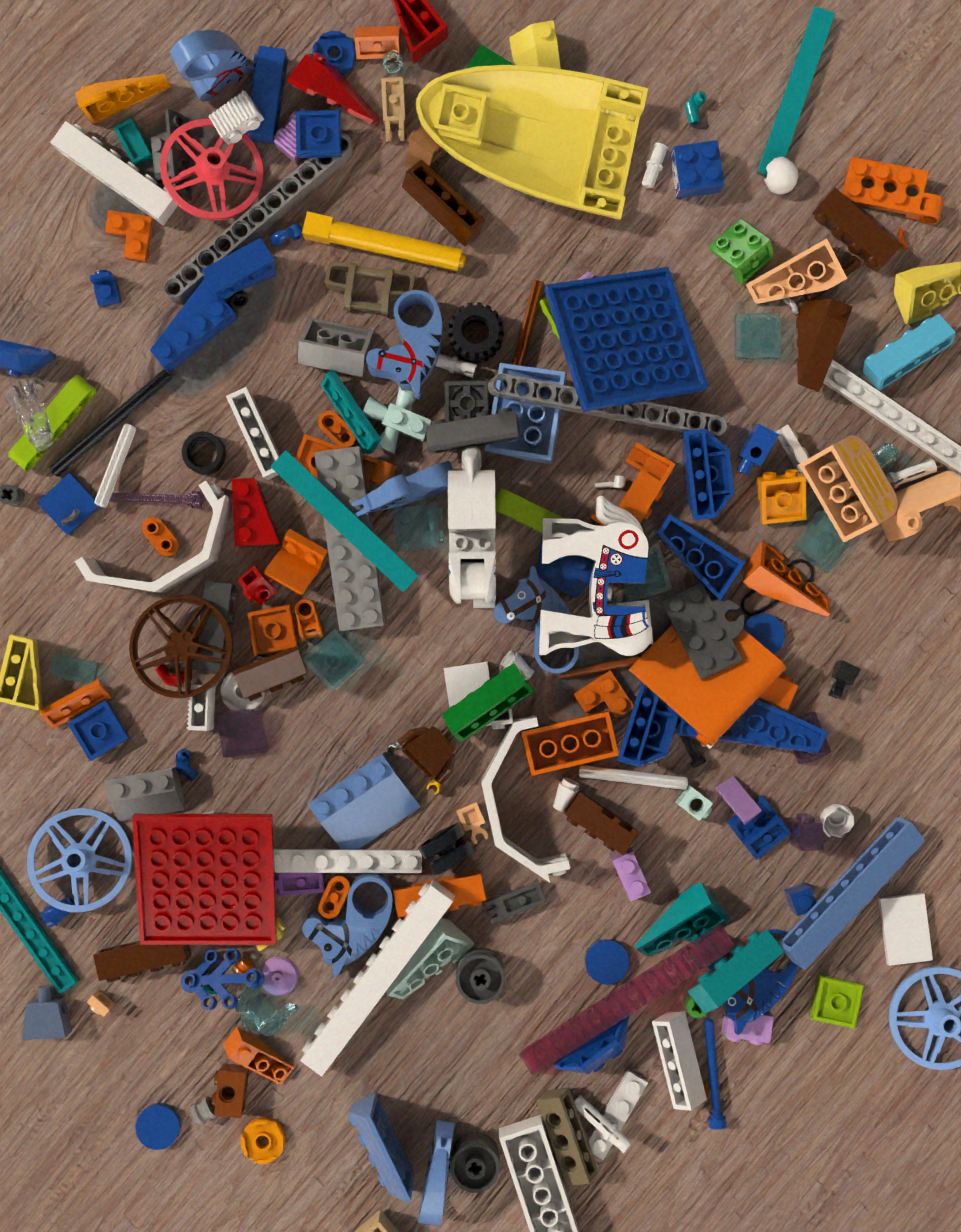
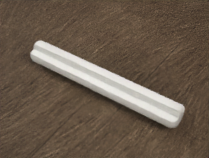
M123 425L94 501L100 507L106 508L136 432V428L133 425Z

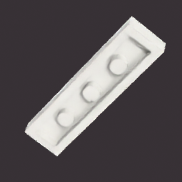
M629 1069L602 1113L611 1124L615 1123L618 1126L617 1129L621 1131L648 1084L645 1078ZM605 1125L603 1126L608 1132H610L615 1138H617V1136L613 1132H611ZM594 1127L587 1140L592 1154L604 1160L613 1143L610 1140L606 1141L603 1138L604 1135Z

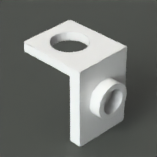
M512 708L508 710L509 718L495 719L486 726L492 725V729H504L505 724H513Z

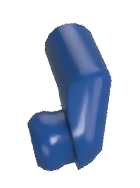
M187 749L178 751L176 754V769L192 782L199 773L190 766V752Z

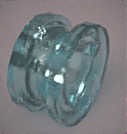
M392 50L385 54L383 67L388 73H398L402 68L403 58L399 52ZM392 57L397 58L396 62L399 61V65L395 64L394 68L389 66L390 62L387 63V60H391Z

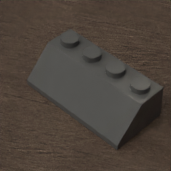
M511 408L499 409L498 414L492 415L489 414V411L476 413L475 418L469 419L467 415L454 417L452 422H445V419L434 420L432 425L426 426L427 451L433 454L460 450L466 446H483L522 439L518 413L516 410L512 411Z

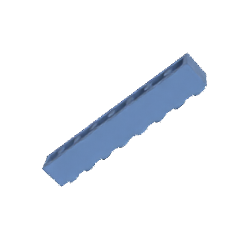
M897 817L778 943L794 964L804 970L811 965L818 955L829 946L831 941L844 930L845 926L859 914L860 910L873 899L884 884L924 843V838L912 822Z

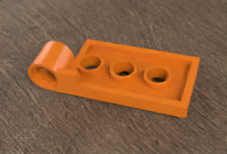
M851 157L842 194L855 205L905 214V218L918 220L926 224H936L940 220L944 204L942 196L924 192L929 171ZM864 179H871L874 186L865 188L861 182ZM892 183L895 185L896 190L889 193L885 191L884 185ZM914 187L917 189L918 195L911 197L907 195L906 189Z
M304 434L296 459L318 479L317 469L312 466V460L315 458L314 452L342 449L343 447ZM363 455L367 489L370 482L381 486L385 481L395 477L398 469L397 466Z

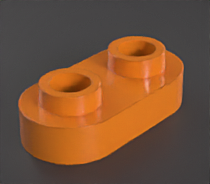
M325 411L320 414L318 426L335 444L343 448H350L355 445L357 439L341 417L333 411ZM328 420L334 421L331 427L326 426ZM345 434L350 436L347 442L342 441V437Z
M150 517L143 522V534L161 555L171 557L179 551L180 543L161 519ZM152 524L156 525V530L154 532L150 531V526ZM166 541H169L170 547L168 549H165L163 547V544Z
M339 874L330 879L318 905L319 913L324 918L331 919L339 914L351 887L350 880L346 876ZM336 883H343L344 888L338 889ZM332 902L334 908L328 909L326 904Z

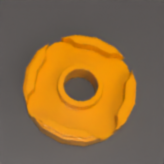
M258 1117L250 1121L244 1128L241 1136V1148L244 1155L258 1164H268L275 1161L282 1153L286 1143L283 1127L276 1120L269 1117ZM259 1136H266L269 1144L265 1146L260 1145L257 1138Z

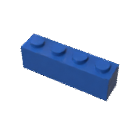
M259 46L258 54H254L253 65L256 69L255 75L251 76L250 88L252 89L251 98L264 120L260 122V126L257 129L249 130L246 134L254 142L275 144L274 140L279 126L288 56L285 49Z

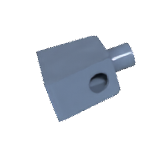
M52 985L39 986L38 998H34L26 1004L22 1040L67 1037L72 1032L65 998L63 996L52 997Z

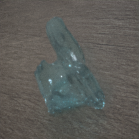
M262 985L258 988L247 986L237 998L238 1004L235 1010L241 1015L242 1025L253 1034L270 1036L276 1033L289 1016L298 1010L296 1004L289 1003L278 1011L272 1002L259 994Z

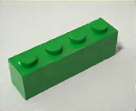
M513 663L492 679L487 680L477 690L469 693L460 702L449 707L441 715L452 735L460 742H464L529 696L534 690L524 673Z

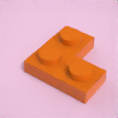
M108 210L105 232L109 235L126 237L123 257L129 260L147 262L154 221L152 216Z
M611 670L573 693L585 713L604 701L614 718L617 719L634 707Z

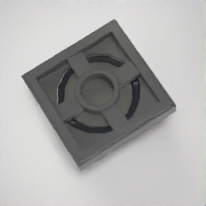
M489 380L445 381V422H452L454 417L467 415L469 419L475 418L476 413L489 411L490 414Z

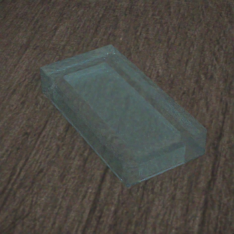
M54 654L49 676L90 684L96 680L99 662Z

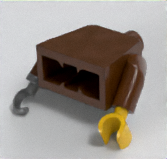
M434 726L430 729L427 727L410 729L396 740V744L391 743L387 746V753L393 757L395 754L390 751V747H394L396 750L403 749L402 752L431 780L427 785V790L430 785H435L437 790L434 795H437L441 784H444L453 772L455 762L453 752L456 748L450 741L455 736L452 735L448 726L441 732Z

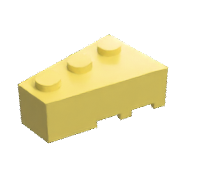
M10 634L0 672V702L34 710L43 709L37 639Z

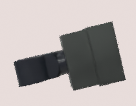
M843 660L836 661L831 676L836 679V682L828 695L835 699L841 698L845 684L853 685L861 670Z

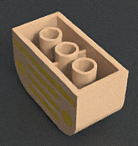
M847 436L798 464L843 543L878 526L897 512L898 501L894 489L868 445L857 436Z

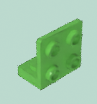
M742 219L737 221L709 245V250L731 266L735 281L740 285L774 258L770 239Z

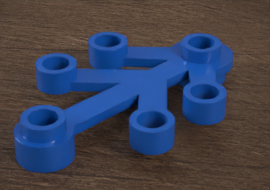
M234 948L227 950L225 960L211 975L203 976L213 964H217L220 961V953L215 950H209L205 954V960L196 970H188L183 974L181 987L186 992H195L202 1000L201 1005L204 1009L213 1010L217 1006V999L210 996L202 986L210 985L222 999V1005L227 1009H234L238 1004V999L236 996L231 995L222 984L246 983L249 987L258 988L263 984L265 977L262 971L255 968L249 969L243 974L224 975L241 958V953ZM235 952V958L231 960V954ZM214 953L215 958L211 961L210 957ZM254 974V980L250 981L251 975ZM192 977L193 982L189 985V980ZM232 998V1004L228 1006V1000ZM209 999H211V1000H212V1003H211V1005L208 1007V1006H207V1002H208Z

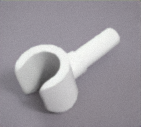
M615 475L614 482L595 483V488L609 487L622 490L626 485V477Z

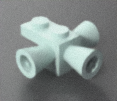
M399 387L396 405L390 403L388 408L371 396L368 398L363 410L364 415L370 419L383 421L382 425L385 428L380 436L382 440L377 446L378 449L395 454L398 434L402 436L408 435L424 442L427 435L426 426L431 425L432 420L408 411L417 399L411 390H401V387Z

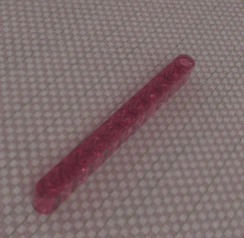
M722 925L714 927L524 1048L520 1052L519 1057L532 1075L537 1074L730 952L735 947L734 942Z

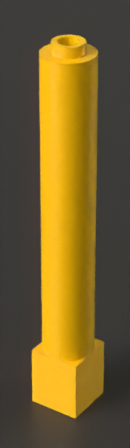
M308 211L306 213L302 231L305 240L327 245L334 243L453 271H459L460 268H464L466 255L463 254V249L335 221L333 217Z

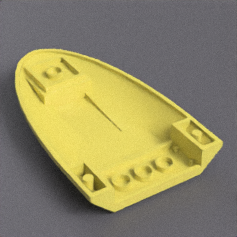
M521 65L477 66L447 73L429 82L416 99V111L424 130L437 144L455 159L480 174L539 199L620 220L626 198L624 191L640 116L644 111L648 88L564 69Z

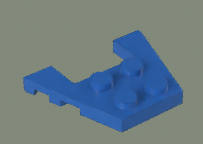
M541 535L537 565L538 577L551 587L576 598L590 584L594 561L586 557L572 555L559 558L549 564H542Z

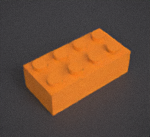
M607 710L521 730L531 776L619 755L610 714Z

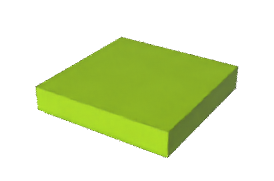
M819 974L810 1014L811 1020L855 1029L864 985L854 981Z

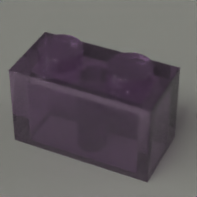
M807 813L796 814V817L789 818L791 845L800 851L824 850L822 822Z

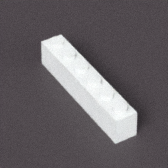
M65 121L50 142L54 148L164 226L178 206L169 196L165 187L163 189L156 185L157 181L148 174L144 177L138 173L139 169L131 162L124 163L120 160L122 157L114 150L110 149L107 151L103 148L104 144L96 137L92 136L90 139L85 135L86 131L79 125L74 124L72 126Z

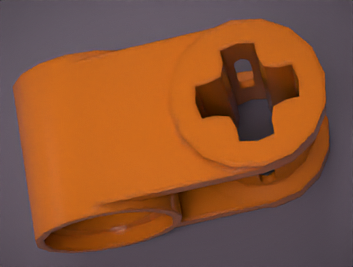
M310 599L300 600L295 606V613L302 643L306 642L307 639L324 638V630L316 603ZM303 603H308L311 606L312 611L309 615H304L301 612V605ZM316 629V631L307 632V630Z

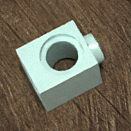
M690 785L675 801L699 821L702 818H707L712 811L711 806L713 803ZM700 799V807L696 810L691 809L690 804L692 800Z

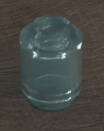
M883 442L872 451L882 470H885L898 460V450L891 443Z

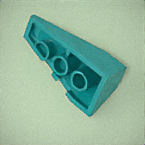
M700 882L690 886L687 891L683 892L638 941L635 948L647 957L671 947L676 940L684 939L687 941L692 939L691 934L705 928L712 931L730 919L711 890Z

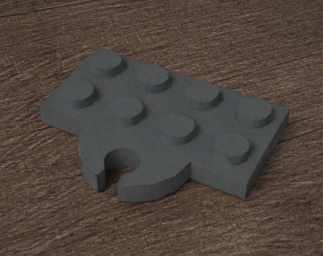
M702 583L661 601L701 681L742 662V658L733 641L740 636L744 629V615H740L734 622H730L725 618L728 613L740 610L736 603L725 599L711 601Z

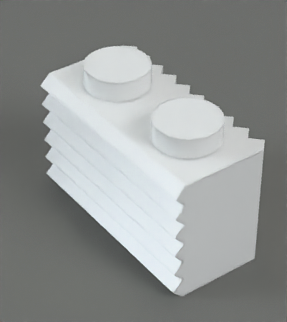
M242 91L238 96L228 101L227 104L221 106L220 109L209 114V118L220 137L228 145L240 141L243 134L249 130L257 129L260 126V122L264 120L253 99L246 91Z
M202 684L191 685V690L196 689V688H199V687H201V686H203V685H202ZM216 685L205 693L190 697L188 700V730L210 731L214 729Z

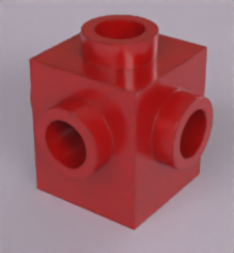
M255 565L238 579L244 589L243 594L250 602L255 600L260 606L277 592L272 585L275 582L274 579L263 574Z

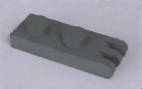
M537 880L483 902V906L488 907L493 904L492 908L486 910L487 915L497 914L489 919L490 923L493 924L544 904L546 899Z

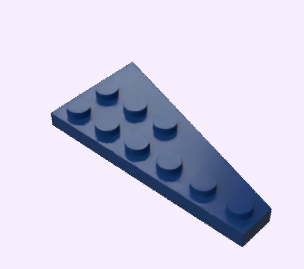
M757 699L718 741L818 753L828 732ZM682 718L674 735L696 738L698 734Z

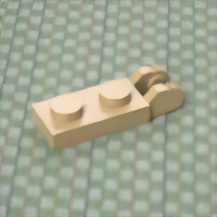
M403 77L381 78L383 123L385 124L386 141H391L392 138L390 124H399L398 136L400 141H404V123H406Z

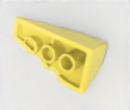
M554 20L531 24L509 37L512 59L515 65L561 69Z

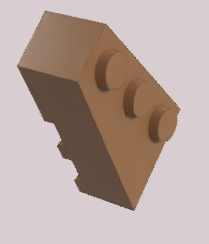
M420 124V128L417 131L413 130L408 138L409 147L405 166L409 169L420 160L424 161L431 168L434 161L439 163L442 158L440 154L444 150Z

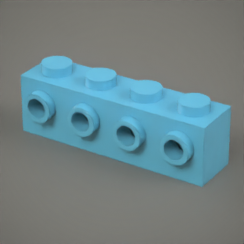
M940 314L933 318L929 317L916 329H910L905 332L899 340L888 343L882 351L869 355L864 361L863 373L880 391L952 345L956 332Z

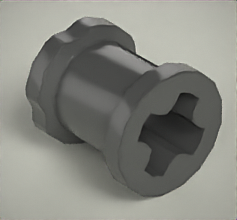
M9 484L0 487V502L11 506H19L24 502L25 494L20 488Z

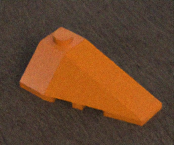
M762 540L744 569L743 583L749 589H754L764 596L826 617L829 616L830 600L811 582L806 583L796 567L793 569L787 567V564L783 561L785 557Z

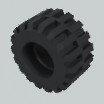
M471 302L468 303L467 307L461 306L458 312L455 311L453 313V318L449 321L448 336L452 350L457 353L459 358L463 357L467 362L473 360L475 363H479V360H484L485 362L489 360L490 356L493 358L496 355L497 350L501 348L504 336L503 321L501 317H498V312L496 310L492 311L489 305H486V307L482 306L481 302H477V305H473ZM478 322L484 324L489 330V337L479 344L468 342L463 337V330L470 323Z

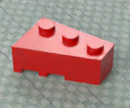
M391 0L413 64L448 38L447 25L427 0Z
M255 478L232 479L234 546L239 548L282 546V541L271 517L259 481Z

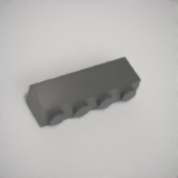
M205 581L203 600L215 606L223 614L229 626L233 625L235 621V612L232 611L233 603H236L238 599V590L235 589L236 585ZM203 608V610L201 611L200 619L206 611V608ZM211 613L198 638V642L226 650L223 628L218 619ZM204 648L199 650L201 655L222 659L225 657V654ZM194 659L193 669L218 672L222 663Z

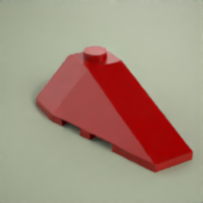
M318 52L305 54L288 77L287 82L312 96H314V93L325 96L326 102L331 105L345 106L344 110L370 124L378 123L380 117L339 71L326 61L327 58Z

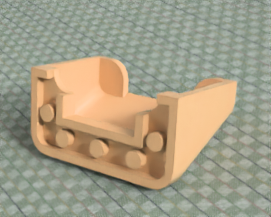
M949 470L896 491L895 494L898 501L897 512L882 522L881 525L888 542L918 533L923 524L919 512L944 503L945 507H957L959 513H961V475Z

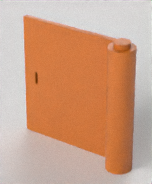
M726 615L725 618L728 621L734 622L730 617ZM671 625L631 666L629 671L695 729L698 734L696 739L705 747L707 745L713 746L782 674L786 666L743 629L740 636L733 641L742 658V662L701 681L679 637L673 642L678 634L673 625Z

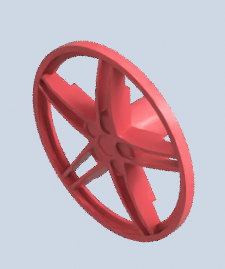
M198 119L183 124L166 140L160 157L161 179L169 196L184 211L206 220H226L245 212L257 199L263 183V163L255 144L246 134L242 135L241 140L247 145L254 157L257 172L227 162L234 143L229 144L225 153H223L220 148L225 141L221 137L214 147L205 149L186 133L188 130L197 127H214L210 119ZM179 136H182V138L200 155L197 157L190 150V148L182 142ZM177 141L196 162V165L169 179L167 158L173 143ZM232 172L242 176L255 178L256 181L248 180L242 177L229 175V173ZM194 174L197 176L196 179L187 181L184 184L176 187L172 186ZM224 180L255 185L250 196L241 205L226 211ZM205 181L213 212L204 211L190 205L176 191ZM218 186L221 212H217L212 188Z

